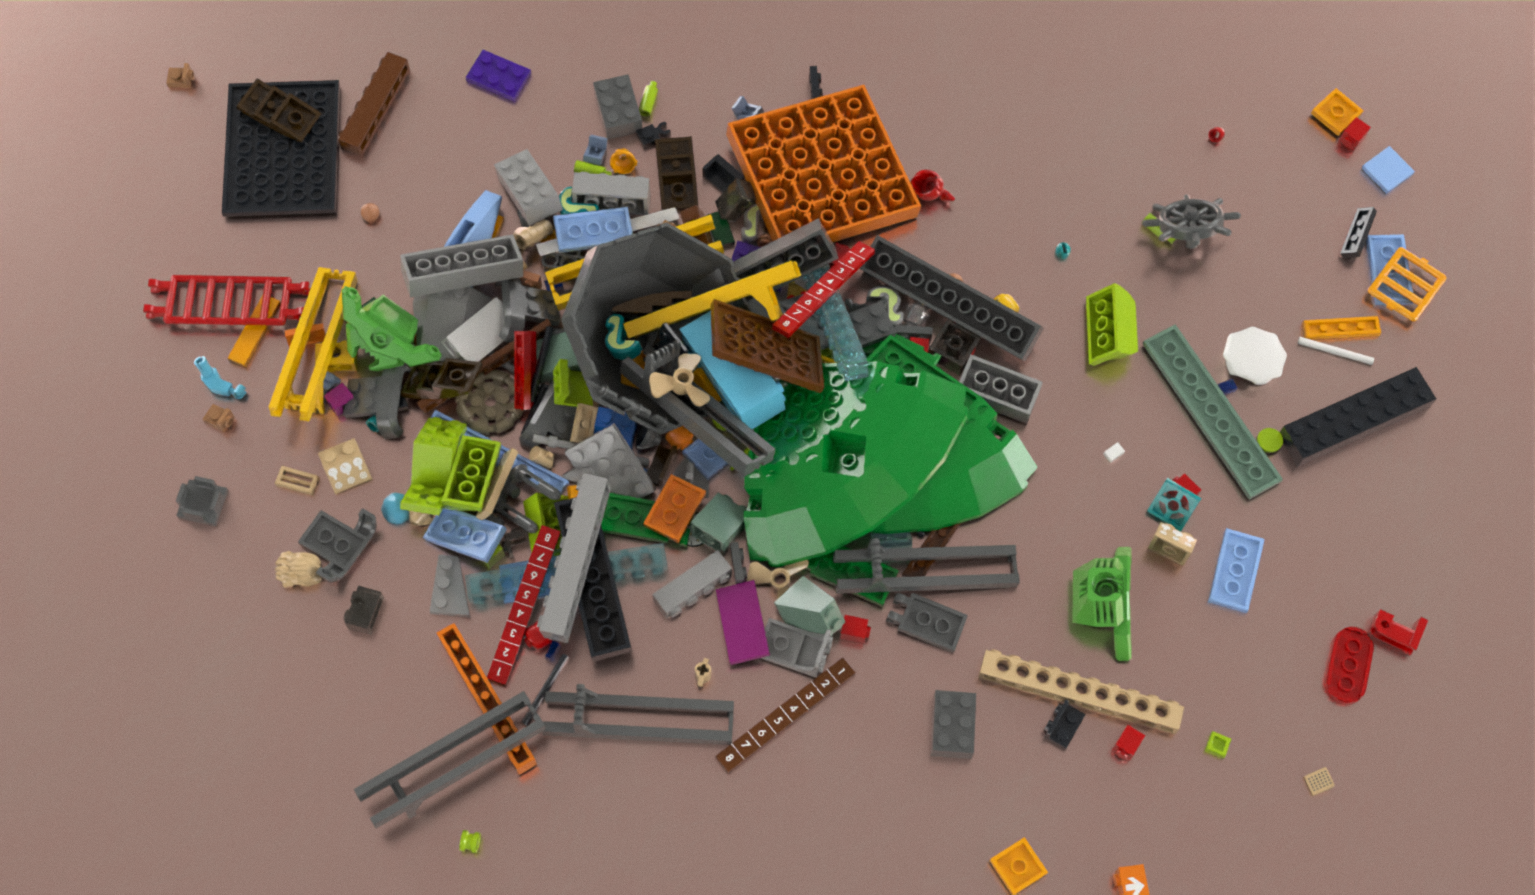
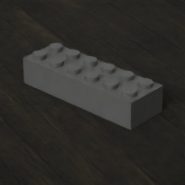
M818 218L733 262V269L737 278L741 280L786 262L796 261L801 276L773 286L775 291L838 259V255L833 242ZM752 295L745 297L746 302L754 298Z

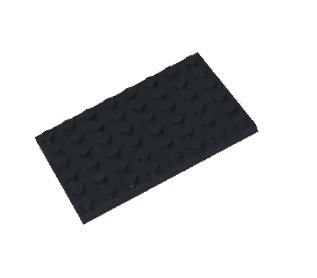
M339 80L264 82L271 87L274 85L288 95L289 93L293 94L322 113L302 143L261 124L236 109L238 103L253 83H229L222 195L223 217L336 213Z

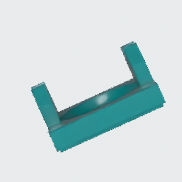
M1167 478L1147 512L1165 523L1171 524L1181 532L1202 498ZM1168 491H1178L1176 497L1170 499L1163 495ZM1183 495L1188 500V510L1182 507V503L1180 500L1182 499ZM1174 500L1178 502L1179 509L1171 510L1168 506L1169 501ZM1159 501L1163 502L1166 506L1167 511L1165 514L1160 509ZM1179 512L1184 515L1179 519L1170 518L1172 513Z

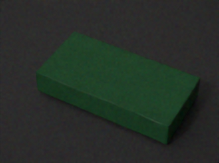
M724 210L710 213L715 229L711 230L714 241H721L723 248L735 245Z

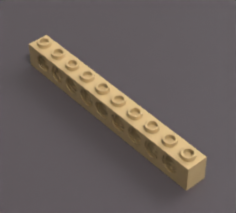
M994 649L985 651L978 678L1063 703L1065 700H1068L1070 705L1171 734L1178 732L1184 711V706L1179 705L1178 702L1173 700L1163 701L1155 695H1142L1134 689H1121L1117 684L1108 683L1107 685L1100 683V680L1096 678L1086 679L1080 677V674L1075 672L1065 673L1057 667H1044L1039 662L1023 661L1016 655H1002L1000 651ZM1003 664L1007 667V670L1000 671L997 665ZM1017 670H1024L1027 676H1019ZM1036 676H1044L1046 678V682H1039ZM1057 681H1062V682H1064L1065 685H1066V688H1060V687H1058L1057 684H1056V682H1057ZM1076 687H1083L1086 693H1078ZM1096 693H1103L1105 695V699H1099L1096 696ZM1116 698H1122L1125 701V705H1119L1116 702ZM1136 704H1142L1145 707V711H1139L1136 708ZM1156 709L1162 710L1165 716H1158Z

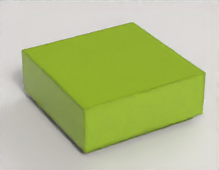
M1212 731L1204 751L1224 759L1231 738Z

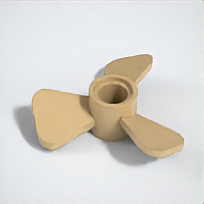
M698 354L680 355L678 358V369L674 372L673 376L657 372L652 373L649 378L652 396L660 398L673 390L678 395L688 394L696 406L707 404L710 401V396L692 385L694 378L692 371L700 363L701 356Z
M805 560L786 565L784 569L777 568L770 571L755 561L749 566L747 581L754 580L756 585L771 583L772 587L778 591V599L789 589L791 584L790 576L807 568L809 562ZM782 575L786 578V581L783 584H777L775 578Z

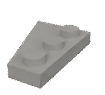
M438 555L430 614L470 618L458 556Z

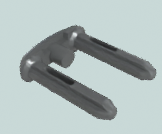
M519 464L510 470L493 512H499L529 533L538 532L537 524L508 505L507 496L517 498L520 495L521 490L515 485L517 482L521 483V481H524L552 500H559L561 494L557 488L530 472L526 465ZM531 478L535 479L536 481L539 482V484L536 485L535 483H533L532 481H530V479H531ZM510 510L511 512H513V513L516 514L517 516L514 518V517H512L511 515H509L507 512Z

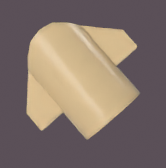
M535 446L529 453V459L551 469L554 454Z
M409 511V522L413 526L430 525L433 519L430 517L431 514Z
M706 658L695 666V677L699 687H702L703 683H707L711 679V666L708 664L709 659Z

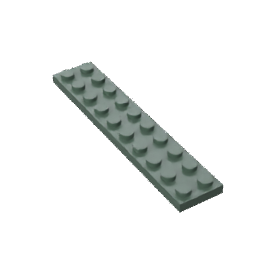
M1176 324L1144 340L1143 346L1247 498L1250 500L1281 483L1283 478Z

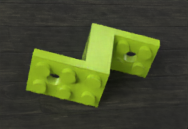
M439 417L428 418L413 442L411 485L400 502V509L440 516L444 508L442 498L457 454V446L461 441L462 435L466 432L467 424L457 420L446 421Z

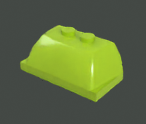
M1116 283L1086 296L1089 364L1096 366L1102 362L1121 359L1138 352L1136 303L1132 296Z
M462 435L442 498L444 509L482 512L501 449V442Z

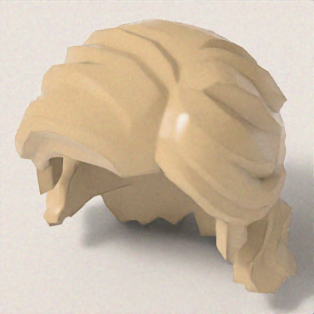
M287 551L281 553L275 562L278 565L275 568V571H277L275 573L276 579L281 581L285 588L294 585L309 587L320 583L323 579L316 574L317 570L321 567V561L314 554Z

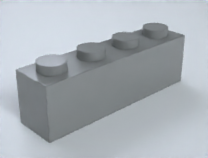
M717 550L653 593V601L666 619L670 616L675 617L681 613V609L685 606L695 604L698 601V597L711 593L717 584L727 582L731 578L732 568L719 550Z

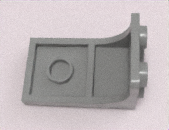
M771 618L768 619L765 632L770 656L762 657L761 659L815 678L818 672H823L827 657L825 653L829 655L832 647L833 637L830 636L831 630L827 629L825 634H817Z

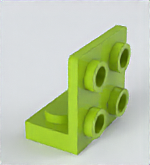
M560 359L553 369L554 404L577 407L578 403L593 406V400L582 372L570 370L568 360Z

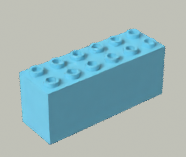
M711 311L679 329L683 344L688 349V354H698L701 356L700 363L697 365L698 368L703 369L727 409L748 427L754 429L785 410L784 401L786 399L782 393L784 389L779 381L775 382L769 375L755 372L752 369L712 356Z

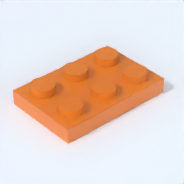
M671 474L645 519L643 526L679 543L704 499L706 490Z

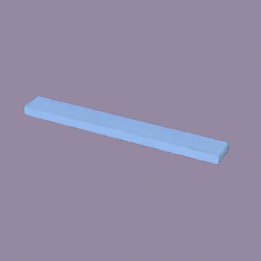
M437 410L430 417H439L446 421L454 420ZM467 427L464 434L465 436L491 440ZM501 445L496 466L499 465L503 454L510 450ZM517 454L512 468L519 464L526 465L530 472L557 488L561 495L569 484L568 480ZM530 479V481H532L536 485L539 484V482L535 479Z

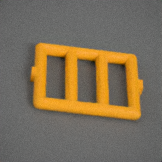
M1399 247L1368 288V293L1386 304V308L1390 311L1395 310L1410 321L1415 322L1446 281L1447 277L1429 265V261L1422 257L1420 259L1405 248ZM1403 256L1437 278V280L1431 286L1397 262ZM1393 269L1425 290L1427 294L1421 299L1387 277V275ZM1382 282L1418 305L1413 313L1377 290Z

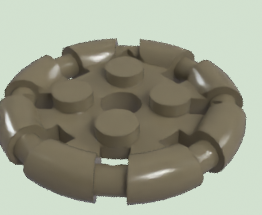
M492 370L485 376L484 371L479 373L473 384L477 388L474 393L470 391L469 394L456 397L455 402L458 405L456 411L460 420L480 434L502 433L513 427L514 422L517 419L519 420L524 412L522 409H515L514 402L510 403V399L514 398V379L510 377L509 373L501 370ZM487 379H492V380H493V383H492V382H486V383H485V380H487ZM505 383L509 385L506 390L502 387ZM488 399L496 401L493 406H487L485 403ZM465 403H471L472 407H466ZM507 413H510L511 415L508 418L504 417ZM477 416L479 420L475 421L473 418ZM488 420H496V424L489 425Z

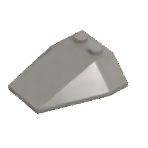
M472 287L414 297V317L418 319L416 332L417 346L423 344L436 346L442 356L439 361L435 362L444 363L446 358L454 359L441 341L491 302L492 298Z

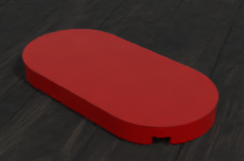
M1347 627L1342 629L1335 635L1332 641L1324 685L1330 698L1344 705L1359 701L1364 696L1367 688L1374 644L1368 634L1361 628Z

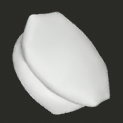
M1252 326L1229 334L1223 357L1225 358L1230 375L1242 377L1256 385H1264L1273 378H1278L1282 375L1287 353L1276 334Z

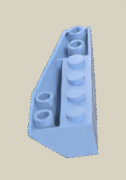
M485 190L461 219L444 247L492 238L502 196Z

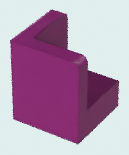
M343 382L324 395L326 403L337 417L343 414L342 406L354 398Z

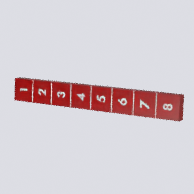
M858 241L773 324L772 330L789 338L874 255L875 249Z
M541 525L487 679L507 685L561 531Z

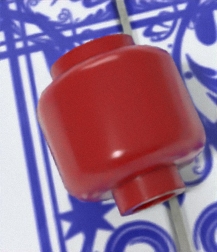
M537 620L526 628L524 641L529 648L534 647L537 650H541L553 642V640L543 637L539 631L540 627H537Z

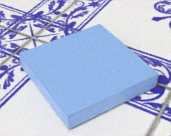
M1390 146L1365 163L1361 168L1386 194L1411 177L1415 172Z
M700 439L695 440L682 451V454L691 463H694L697 470L707 480H710L728 465L725 460Z

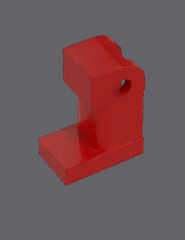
M1380 609L1374 615L1369 629L1370 634L1375 639L1411 655L1413 650L1416 651L1428 620L1420 617L1415 622L1413 628L1410 629L1393 621L1394 615Z

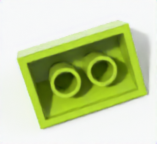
M535 493L523 501L525 516L534 521L538 526V532H528L531 552L541 525L561 531L554 503L567 500L568 496L561 495L559 500H552L542 493ZM560 534V537H559L558 543H557V545H556V548H555V551H554L553 556L561 555V551H562V549L560 548V542H561V539H562V535H561V534Z

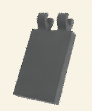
M897 592L893 604L904 606L906 609L903 615L890 610L886 621L898 624V631L954 653L968 615L915 593H912L909 598Z

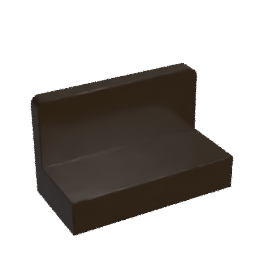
M673 445L671 449L658 446L647 473L654 486L664 487L677 456V446Z

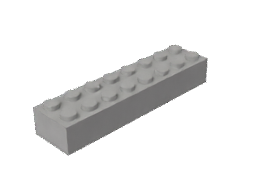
M586 473L583 474L582 479L579 478L576 490H578L577 498H573L571 504L573 513L566 521L565 529H568L566 537L563 536L561 539V555L556 557L554 568H557L555 576L552 575L549 581V588L551 590L549 596L546 595L543 602V607H545L544 615H540L537 624L544 638L568 643L611 490L608 479Z

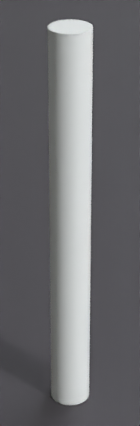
M1303 337L1298 339V344L1369 365H1373L1374 362L1373 357Z

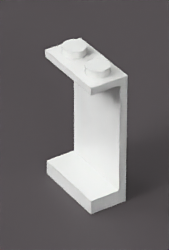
M497 297L494 298L441 341L454 359L479 362L504 341L499 337L504 324L503 301Z

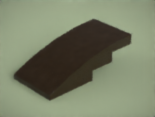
M258 78L236 107V109L261 124L301 143L322 114L293 94L289 93L288 95L274 85L271 87Z
M692 136L655 139L661 210L674 207L675 209H684L695 205L698 206Z
M671 291L632 299L613 307L610 315L645 316L652 313V309H664L672 306V302H682L692 298V291Z
M446 358L444 363L434 361L428 365L413 366L401 390L402 398L443 399L469 394L483 364L482 362Z

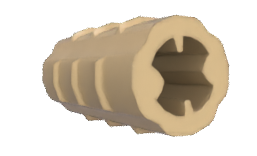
M545 219L536 222L533 226H529L526 230H522L521 233L515 236L517 246L523 250L532 247L535 243H539L540 240L546 239L547 236L553 233V226Z

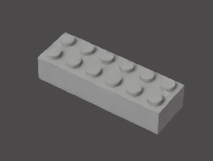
M514 235L400 255L401 272L410 298L523 277V258Z

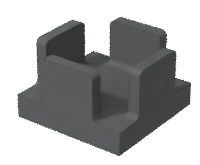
M195 476L194 480L189 479L187 485L181 484L176 502L179 505L176 516L180 519L216 526L228 489L218 486L212 479Z

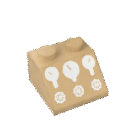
M355 438L318 453L336 495L373 480Z
M1160 522L1148 549L1184 566L1194 549L1197 539L1187 532L1176 530L1171 524Z

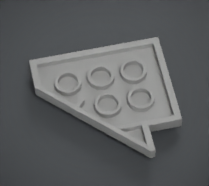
M615 423L565 451L574 468L562 475L564 479L578 483L579 478L582 479L584 473L606 478L611 488L610 492L636 498H643L656 490V487Z

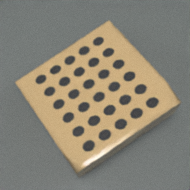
M1326 767L1304 776L1312 796L1330 790L1335 786Z

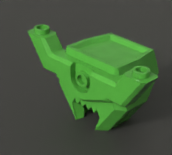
M344 286L342 289L343 319L347 322V351L352 358L356 357L359 347L360 349H365V353L370 352V356L375 357V361L369 365V370L372 371L403 366L404 363L412 367L440 360L442 355L436 346L429 344L412 345L418 326V319L385 295H381L362 308L361 297L355 288Z
M1118 547L1114 558H1095L1073 570L1072 622L1093 627H1114V647L1117 661H1130L1132 658L1130 607L1132 549L1130 547Z

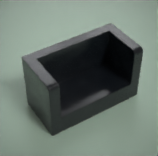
M719 154L702 168L703 177L728 199L744 186L745 176Z

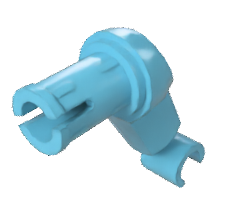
M204 356L195 359L194 364L201 372L200 378L211 392L227 397L232 394L237 399L243 398L247 393L245 386L239 384L234 389L232 383L222 380L217 369L211 367Z

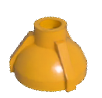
M617 149L610 158V166L614 173L627 174L632 172L635 166H637V160L627 149Z

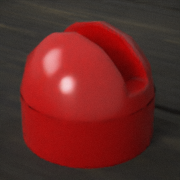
M1214 127L1209 131L1208 136L1212 142L1217 143L1224 138L1225 132L1221 127Z

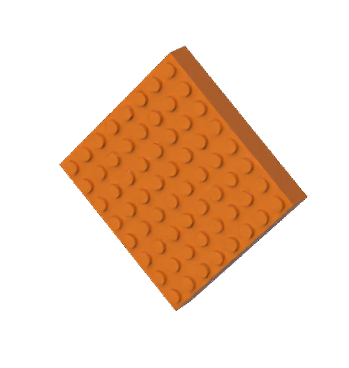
M865 85L728 123L726 136L772 241L818 218L831 241L836 242L918 217L921 204Z

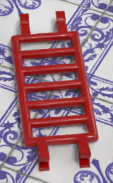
M172 275L170 281L149 279L148 287H151V293L166 291L168 292L165 307L144 304L143 312L146 313V319L163 317V322L166 324L284 326L286 319L299 321L304 307L288 309L290 294L308 296L311 288H309L310 283L308 281L292 283L290 277ZM189 282L183 316H172L177 283ZM208 283L202 317H191L196 284ZM227 283L221 317H210L215 284ZM235 283L246 284L240 318L229 317ZM254 284H265L260 318H248ZM273 284H284L279 318H268Z

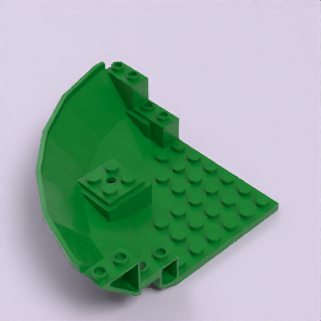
M889 335L864 361H878L897 365L903 373H920V370L926 371L967 388L964 406H967L969 409L967 419L945 462L912 500L871 531V533L895 534L934 531L980 518L1021 494L1028 487L1026 480L1038 468L1015 431L1013 429L1010 431L996 421L998 413L981 396L892 335ZM853 460L849 461L848 465L852 464Z
M878 361L822 363L824 389L821 393L773 378L775 382L779 381L784 389L782 393L786 399L784 401L785 410L754 428V432L775 448L773 461L764 466L760 464L759 469L754 468V471L746 475L744 480V489L750 495L747 510L744 511L750 561H768L770 567H782L827 555L873 531L913 499L945 462L968 416L969 409L967 406H964L967 388L926 371L920 370V373H903L897 365ZM749 449L748 457H750L752 460L758 458V456ZM853 460V463L848 465V462Z

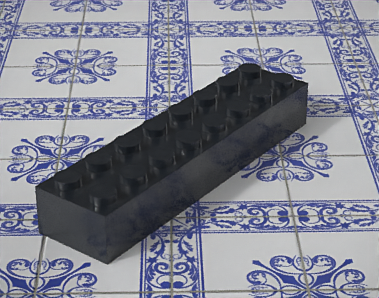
M1415 367L1284 425L1280 433L1283 437V444L1296 466L1299 467L1430 408L1437 398L1418 368Z
M573 498L554 503L562 537H566L568 530L565 529L566 521L573 513V510H571ZM602 525L599 529L578 604L593 662L633 652Z

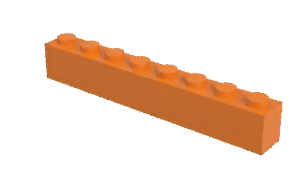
M455 623L438 631L437 636L481 712L485 714L502 704ZM510 716L491 726L499 742L518 732ZM525 742L506 753L519 775L537 765L534 756Z

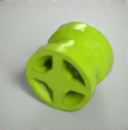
M463 830L459 850H470L472 853H477L481 833H470L468 830Z

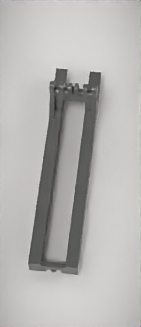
M675 340L673 343H669L658 350L653 349L651 346L644 349L643 353L646 355L643 358L645 362L644 369L629 357L621 361L620 373L744 477L752 473L754 468L759 469L760 464L764 466L773 461L775 448L711 395H709L710 401L707 404L698 407L754 452L758 458L752 460L673 393L668 392L660 398L652 396L649 383L650 375L657 372L673 376L674 372L678 369V358L681 348L679 340ZM694 381L692 382V385H693V386H695L696 388H698V389L702 390L703 392L707 393V392L704 391L700 386H698Z
M872 539L868 548L864 550H835L833 563L872 562L873 578L837 579V585L835 586L836 594L1017 588L1020 578L1017 570L1016 545L885 549L880 545L879 539ZM1007 557L1008 562L1012 564L1010 566L1012 574L883 578V574H881L882 566L880 565L881 561Z
M584 684L576 685V693L546 691L545 702L547 704L575 705L573 723L543 721L546 729L543 731V735L721 745L732 744L734 701L597 694L585 688ZM584 706L727 713L729 727L728 731L586 724L583 720Z
M523 691L355 788L354 791L360 802L389 785L391 786L399 801L370 817L376 829L404 812L411 819L416 816V810L424 800L546 730L545 724ZM528 707L533 715L534 723L406 796L398 780L522 708Z

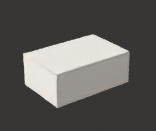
M1117 442L1106 450L1103 455L1111 463L1123 455L1125 450Z

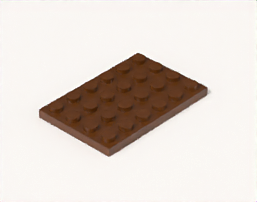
M713 299L711 303L712 356L752 369L755 372H761L773 378L799 385L811 391L822 392L824 389L820 336L797 329L787 338L772 330V326L776 322L775 320Z

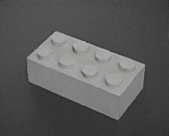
M528 149L494 164L499 181L529 226L563 210L559 195Z
M574 172L572 187L573 203L596 204L599 210L628 207L629 215H648L651 197L649 178L643 176L627 177L625 175L614 176L605 173L589 174L588 172Z
M971 354L959 381L981 396L997 413L1026 424L1043 384L1042 381Z

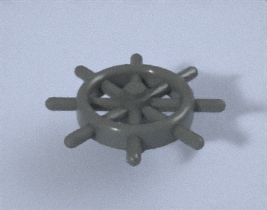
M1186 194L1183 196V200L1170 203L1167 206L1157 203L1153 204V210L1160 212L1159 219L1144 220L1142 225L1144 227L1159 226L1163 233L1159 236L1161 242L1166 241L1170 237L1186 240V247L1193 249L1200 244L1201 239L1212 237L1217 233L1230 236L1232 231L1224 227V220L1240 219L1241 214L1239 212L1224 213L1220 207L1223 204L1222 198L1211 202L1202 199H1190V196Z

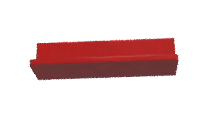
M514 331L515 409L531 410L533 403H531V384L536 369V331Z

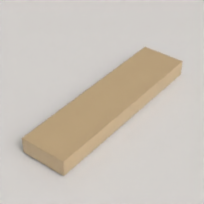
M511 448L503 454L489 485L482 512L478 511L476 515L478 519L484 520L492 514L517 457L518 451Z

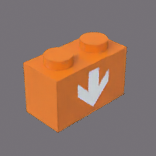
M1144 864L1119 867L1115 871L1116 874H1113L1114 884L1116 887L1118 886L1120 895H1150Z

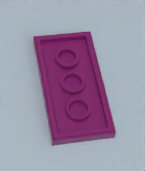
M751 580L715 589L730 664L734 665L770 656L755 581Z

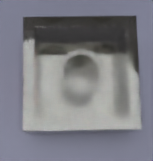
M948 319L929 347L928 353L932 355L935 353L940 354L941 359L938 364L960 376L966 367L970 354L974 355L978 349L981 336Z

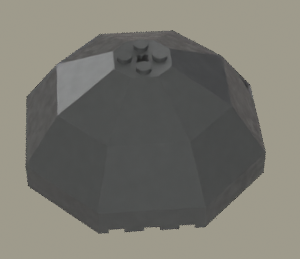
M669 223L599 244L587 251L561 321L592 400L623 416L626 412L632 421L660 435L683 426L640 389L621 383L620 368L622 360L615 359L609 353L605 344V338L608 334L605 326L606 320L611 316L610 311L613 307L632 299L671 291H692L693 298L736 282L740 278H737L733 269L734 263L731 258ZM745 297L728 303L753 312L750 304H747ZM652 309V313L661 309ZM709 311L671 324L669 327L682 341L679 329ZM621 315L625 323L642 317ZM660 329L629 339L626 333L625 340L639 341L642 351L650 346L653 348V343ZM685 395L677 396V398H679L683 403H685L700 417L704 418L709 416L704 411H699L697 408H694L687 401ZM721 400L719 403L727 409V407Z

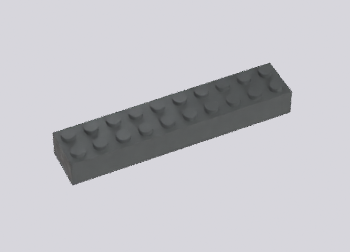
M878 235L875 237L870 246L875 249L874 255L859 269L1024 362L1026 361L1044 330L1041 325Z

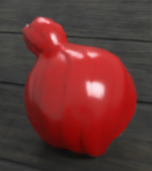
M920 170L910 181L916 196L921 200L932 201L937 198L942 201L955 200V197L948 190L944 189V182L935 171Z

